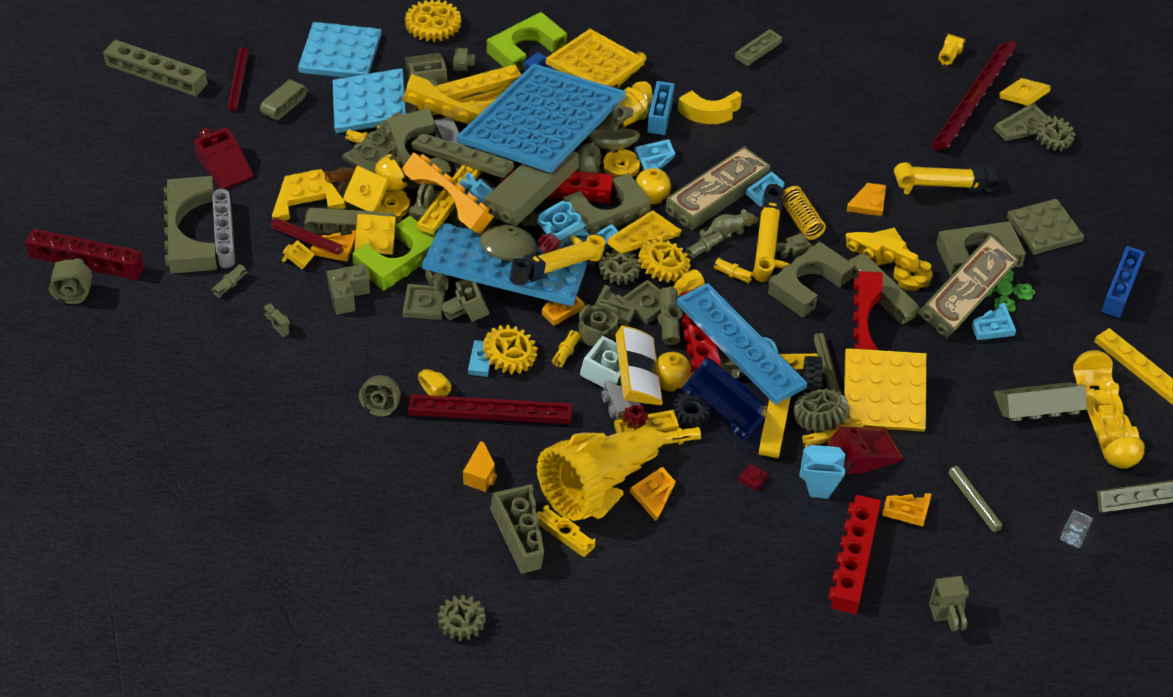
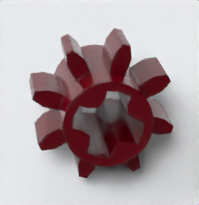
M549 233L547 236L543 234L538 240L541 243L538 248L544 253L561 249L559 246L561 240L552 233Z
M633 404L629 408H625L622 421L627 422V428L638 429L646 425L648 412H643V406Z

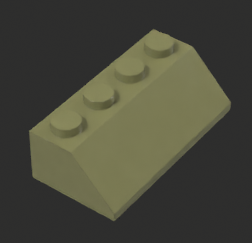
M1066 382L994 391L1002 416L1010 418V421H1020L1022 417L1029 416V419L1042 418L1041 415L1048 414L1049 417L1061 416V412L1080 414V410H1087L1085 385Z

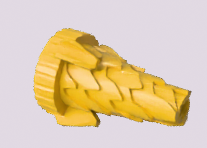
M647 425L636 430L631 428L608 437L604 433L574 434L570 441H560L540 453L537 463V477L542 492L549 504L552 505V508L562 517L564 516L572 521L586 519L590 516L600 519L624 495L621 489L613 488V486L624 481L625 476L641 469V464L657 456L658 448L665 441L664 434Z

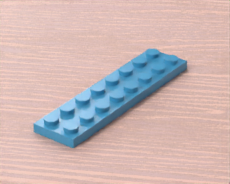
M708 283L677 298L676 304L775 405L806 389L807 382Z

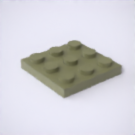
M1057 199L1008 211L1007 218L1033 255L1082 242L1084 239L1082 232Z

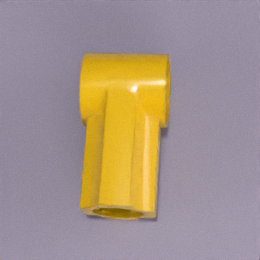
M951 34L947 35L944 47L938 58L943 65L947 66L953 63L957 54L962 52L965 39Z

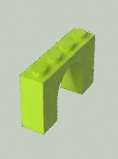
M540 12L487 39V53L503 67L516 65L518 70L521 71L524 69L526 54L515 44L525 40H533L541 43L554 53L567 44V33Z
M409 216L396 224V237L411 249L408 254L399 258H387L380 255L368 244H365L352 253L353 266L365 264L369 280L384 291L423 265L435 235L417 230L418 221Z

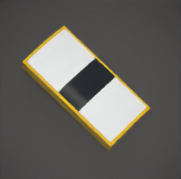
M621 325L615 336L623 399L625 401L662 405L654 338L641 330Z

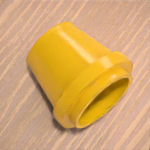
M627 87L623 90L626 91V98L618 106L631 107L633 109V116L620 124V128H624L640 119L644 120L649 116V103L636 88Z

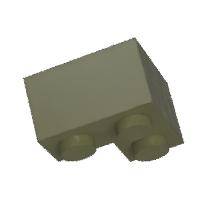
M365 264L327 271L328 288L335 313L342 314L355 311L354 296L370 293L369 277Z

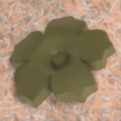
M532 211L521 221V225L527 228L530 226L532 228L539 225L537 222L539 215L537 213L534 214V211Z

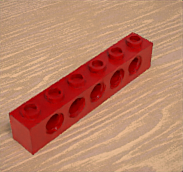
M514 166V168L512 169V171H511L505 178H502V177H501V179H500V184H501L509 175H511L519 166ZM575 171L547 198L564 199V197L580 191L587 201L610 203L613 175Z
M681 292L680 297L689 292ZM682 310L680 324L681 327L685 328L683 330L684 341L688 342L686 347L687 355L691 356L690 364L692 371L695 373L693 375L694 386L698 387L699 394L723 392L724 376L717 346Z
M856 495L855 502H850L848 515H851V519L846 518L844 531L848 533L847 536H842L840 548H844L843 553H838L836 565H840V569H835L832 582H836V586H831L828 598L832 600L831 609L857 614L881 500Z

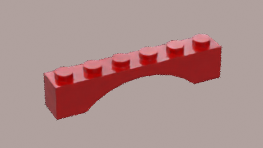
M859 271L858 278L854 279V290H857V295H854V306H857V311H854L853 318L854 323H857V328L854 327L853 339H857L854 349L878 350L870 337L867 317L873 306L881 298L883 272Z

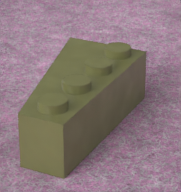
M532 484L493 493L490 507L521 574L541 569L544 556Z

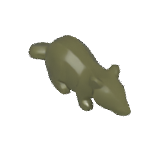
M742 209L739 215H720L713 220L710 227L701 229L700 237L706 238L715 231H719L723 238H730L734 232L744 234L743 227L757 223L759 218L752 213H747L745 209Z

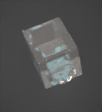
M1073 509L1064 526L1060 540L1080 548L1090 529L1093 518Z

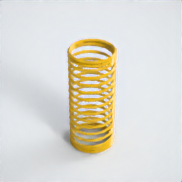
M788 187L783 191L782 200L791 190H798L790 193L784 202L782 201V204L806 239L813 240L818 238L825 231V223L800 187ZM795 192H799L798 194H795V195H793L792 197H790V198L788 199V201L785 202L786 199H787L791 194H793V193H795ZM798 195L795 199H793L792 201H790L791 198H793L794 196ZM818 223V225H817L816 227H814V228L811 229V230H808L809 228H811L812 226H814L815 224ZM821 223V226H820L816 231H814V232H812V233H806V232H809V231H812V230L816 229V228L819 226V224ZM823 225V229L818 234L814 236H807L816 233L818 230H820V228Z

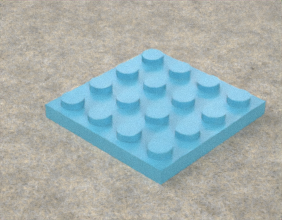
M313 22L298 66L299 73L344 78L369 74L381 37V29Z
M396 69L333 80L335 132L342 133L347 132L348 129L354 131L377 127L396 112L402 115L406 114V102L402 101L405 92L403 70Z

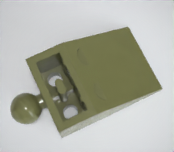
M440 53L405 57L409 78L413 74L429 80L433 86L447 83V70Z

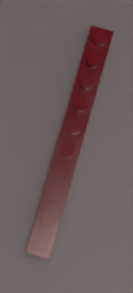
M1014 40L1000 44L930 145L934 151L939 149L945 150L951 145V141L958 135L960 128L965 125L966 119L979 104L981 97L986 94L987 88L992 85L994 78L1000 73V69L1006 64L1008 57L1013 54V50L1017 46Z

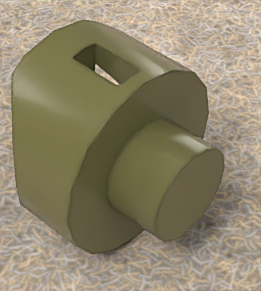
M468 48L456 49L453 58L454 70L468 72V66H475V54H468Z

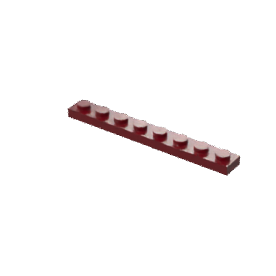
M410 394L408 415L558 424H571L572 403Z

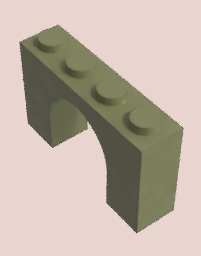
M430 108L387 118V125L384 126L387 137L390 136L391 151L395 152V161L401 169L411 157L405 149V144L410 139L418 137L421 133H434L435 123ZM439 157L430 159V164L433 165L434 163L442 169L441 173L443 175L447 173L451 176L448 160ZM403 173L405 178L402 181L403 183H408V190L420 187V184L411 180Z
M629 173L612 179V193L621 203L617 208L611 210L595 208L580 191L564 197V201L570 202L574 210L580 214L581 219L586 224L584 229L589 235H595L611 224L617 227L641 218L650 212L651 200Z
M1011 222L940 231L936 246L950 276L970 257L966 248L971 245H981L990 234L1019 259L1012 268L1021 267L1026 253Z
M818 242L815 246H811L802 256H798L789 266H785L779 274L771 277L768 294L804 318L816 308L818 295L801 284L798 278L806 274H817L841 288L853 278L855 265L823 243Z

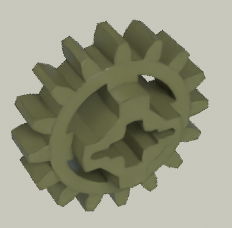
M1047 116L1046 119L1042 118L1036 127L1035 134L1038 135L1036 140H1041L1040 145H1047L1046 149L1052 147L1053 151H1056L1057 148L1063 151L1064 148L1068 149L1074 140L1075 133L1072 132L1074 128L1068 127L1069 122L1064 123L1063 118L1057 120L1056 116L1053 119Z
M613 249L612 254L606 252V257H601L599 262L600 275H604V280L610 279L611 284L616 281L617 285H620V282L627 285L628 280L634 282V277H639L641 265L638 262L639 259H636V254L630 255V251L621 254Z
M464 595L461 596V599L453 596L452 602L445 600V606H440V613H438L439 628H443L444 635L450 633V639L458 636V640L461 641L462 637L466 636L470 640L471 634L478 636V630L484 629V623H486L485 609L480 607V601L473 603V597L466 600Z

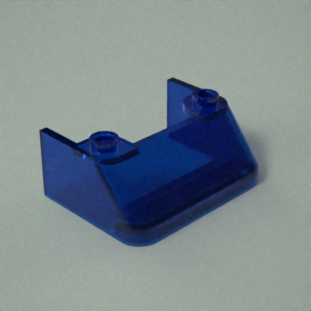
M708 356L704 357L681 387L691 397H694V395L702 397L727 418L732 426V432L739 437L742 435L741 440L743 442L766 417L768 407Z

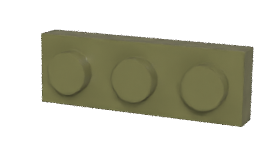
M769 29L735 52V58L749 66L781 44L783 37Z

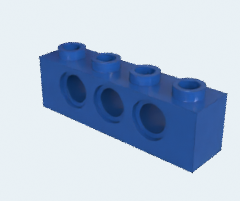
M1126 246L1101 312L1118 318L1121 317L1145 254L1144 251Z

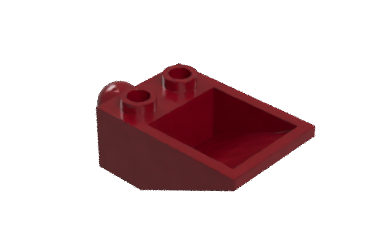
M227 127L215 132L210 128H204L200 131V138L194 140L195 156L208 174L212 176L219 189H227L254 178L236 139Z
M840 426L827 443L829 447H840L845 453L843 467L846 474H862L904 459L885 428Z

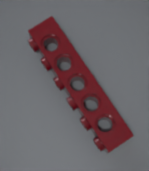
M33 229L25 242L29 258L52 263L81 259L91 271L137 280L144 268L142 253L139 250Z

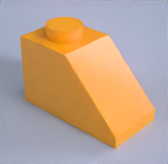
M480 441L463 471V484L487 492L489 486L495 483L497 474L495 473V464L485 443Z

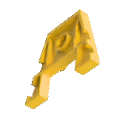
M322 169L285 176L272 218H278L283 221L290 220L289 206L326 198L328 209H344L346 206L344 200Z

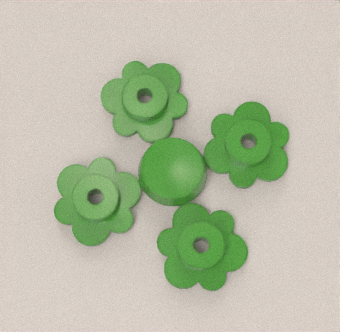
M1010 270L987 296H991V293L996 290L998 294L1003 296L1000 299H995V310L999 308L1001 303H1005L1007 310L1013 312L1016 309L1015 301L1009 299L1007 295L1013 292V294L1017 295L1018 299L1031 300L1035 291L1030 284L1019 283L1013 288L1010 282L1013 281L1012 276L1014 273Z

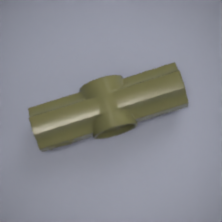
M674 287L662 288L660 290L661 313L658 315V322L662 326V341L665 345L669 346L677 345L680 342L679 319L682 317V310L676 304L678 291Z

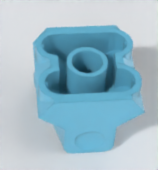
M561 201L538 216V224L547 235L552 233L561 240L559 243L561 248L574 245L570 240V237L573 235L583 242L590 236L584 229L586 224L570 202Z
M809 445L803 450L799 476L806 481L811 497L829 498L844 477L845 453L840 447Z

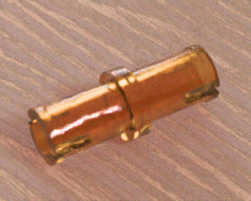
M356 166L349 168L340 167L334 171H327L325 173V180L328 183L347 181L352 178Z

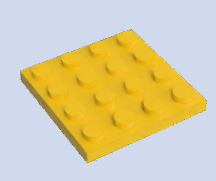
M589 29L548 56L546 64L560 72L613 87L643 66L645 59Z
M846 349L844 396L849 405V414L844 425L861 420L862 424L860 425L864 427L925 431L926 353Z

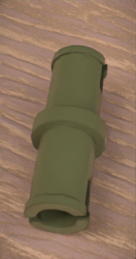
M715 231L706 238H700L699 242L687 247L686 252L693 259L695 256L704 251L708 252L711 247L722 242L723 236L719 231Z
M239 264L229 274H225L222 277L223 279L212 287L213 294L220 298L227 290L234 288L236 283L247 274L245 267Z

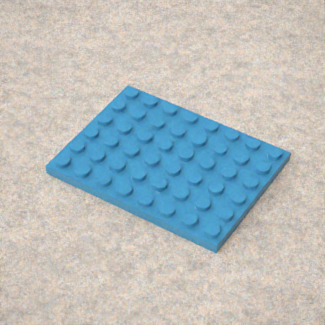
M533 64L456 136L457 143L552 173L614 108L626 98V91Z

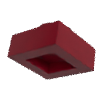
M750 464L739 476L738 482L756 492L766 481L768 473Z

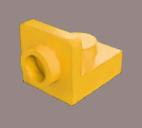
M297 240L293 245L288 244L282 253L285 255L281 261L285 263L289 259L303 270L315 254Z

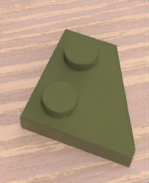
M605 285L596 303L601 302L612 306L616 310L618 324L629 326L635 314V307L625 302L624 298L619 294L614 295L610 291V287Z

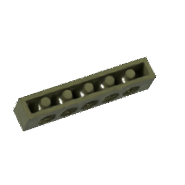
M114 40L103 52L106 66L196 97L207 85L205 70L118 40Z

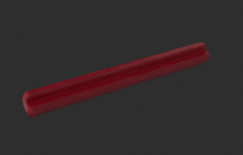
M241 47L238 52L227 105L229 111H236L238 109L249 54L246 47Z
M274 218L271 221L272 228L336 255H340L344 250L342 244L281 219Z

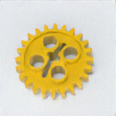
M424 0V4L418 2V6L412 5V9H408L405 18L406 29L409 30L410 34L413 33L414 37L419 36V40L426 38V41L432 39L433 42H435L436 38L442 41V37L449 39V35L454 36V32H458L461 23L460 12L457 11V7L452 8V4L447 5V1L440 3V0H437V2H434V0L430 2Z

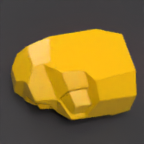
M646 81L636 82L632 85V88H636L644 95L651 108L653 100L651 85Z
M691 270L684 273L673 287L678 291L679 298L681 292H691L703 286L705 281L700 272Z
M425 369L418 374V380L428 395L447 396L451 391V383L442 373Z

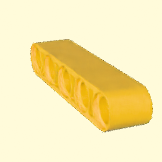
M791 397L776 405L769 399L758 455L779 459Z

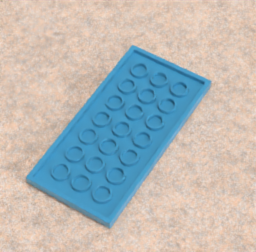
M443 223L439 227L423 261L422 269L569 306H574L588 263L587 260L546 273L541 280L534 282L528 280V283L525 285H517L509 280L512 261L500 260L487 254L480 245V234L468 228L463 229ZM537 247L535 254L542 255L545 253Z

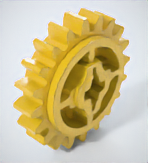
M655 239L652 242L647 241L645 245H642L638 255V262L642 263L641 268L647 269L646 274H652V278L657 277L660 282L663 279L667 283L670 280L676 283L677 279H680L684 273L689 271L691 265L689 264L690 259L686 258L688 254L682 253L683 248H677V244H670L669 240L667 242H663L662 239L659 242Z
M499 325L498 330L492 328L491 333H487L482 344V352H485V359L490 358L489 365H496L495 370L502 368V373L509 370L511 375L516 370L517 373L521 374L522 369L527 371L529 366L532 367L536 359L537 347L534 346L535 341H529L531 335L525 336V330L517 331V326L510 329V326L507 325L506 329H503Z

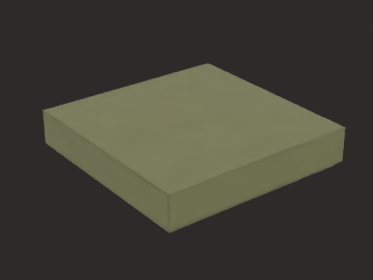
M648 280L622 297L625 302L635 307L634 315L646 325L656 319L661 313L660 289Z
M407 284L403 317L442 320V304L445 301L446 295L445 288L440 286L438 291H435L434 286Z

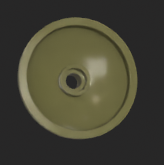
M598 128L594 129L586 139L589 142H595L594 145H598L601 149H606L607 152L612 151V153H615L619 149L627 148L637 142L640 134L635 130L618 128V130Z
M513 225L492 226L486 229L480 237L482 249L492 257L504 261L523 258L525 255L536 253L537 243L532 235Z

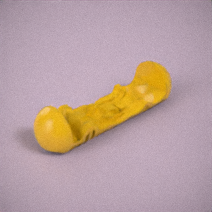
M1098 350L1084 352L1076 359L1073 365V374L1077 384L1085 385L1087 411L1104 458L1110 465L1117 468L1126 469L1133 467L1142 459L1145 445L1139 438L1137 427H1132L1129 418L1123 413V404L1118 394L1119 385L1112 378V359L1106 353ZM1090 386H1099L1100 390L1090 389Z

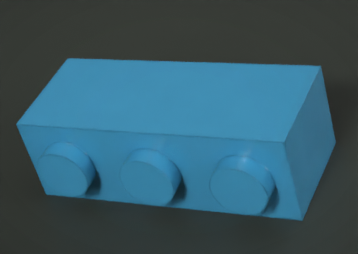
M657 81L648 117L647 133L666 134L674 97V83Z

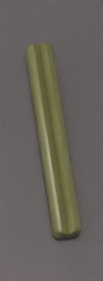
M816 333L814 335V342L818 356L822 357V370L829 391L835 389L836 392H840L825 335L823 333Z
M958 466L950 468L949 475L993 532L1000 530L1003 525L962 470Z

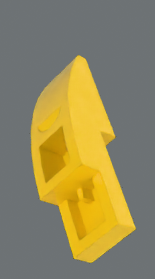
M853 232L845 235L847 248L853 252L863 253L877 262L883 257L887 261L894 262L902 268L913 272L919 268L918 255L908 251L904 241L886 235L867 232Z

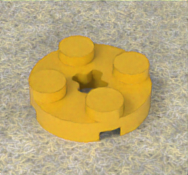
M619 149L615 153L611 151L604 157V174L613 175V178L629 173L631 177H634L639 172L640 161L632 151Z
M403 190L397 192L386 191L377 212L393 213L398 217V221H400L410 210V199Z
M918 259L919 268L915 272L904 269L896 264L893 274L894 280L898 281V285L901 288L909 291H919V288L924 286L927 288L932 280L931 264Z

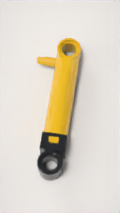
M905 162L898 164L894 168L898 185L905 189L904 194L906 195L910 193L913 185L968 188L969 192H981L983 188L986 192H995L1001 187L1000 178L994 167H986L984 169L982 166H970L969 169L912 167L911 164Z
M777 184L767 185L762 197L758 243L753 277L760 282L770 280L774 267L783 269L785 266H789V263L774 260L779 216L783 201V189Z
M573 235L570 237V240L574 245L542 255L531 253L523 256V258H515L512 261L509 280L517 285H525L528 283V280L532 282L541 280L544 274L587 260L600 261L604 252L605 239L598 235H590L583 242Z

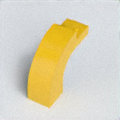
M690 91L678 99V112L697 123H724L731 120L733 112L741 108L742 94L736 91L724 99L709 101Z

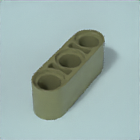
M292 79L288 80L262 102L260 112L275 121L279 120L305 98L307 88Z

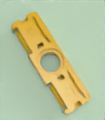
M549 505L544 506L542 512L539 511L536 514L539 520L538 525L579 555L584 557L594 549L595 538L592 540L580 532V527L563 516L561 518L549 509ZM566 527L569 528L571 532L568 534H563L559 530L561 528Z

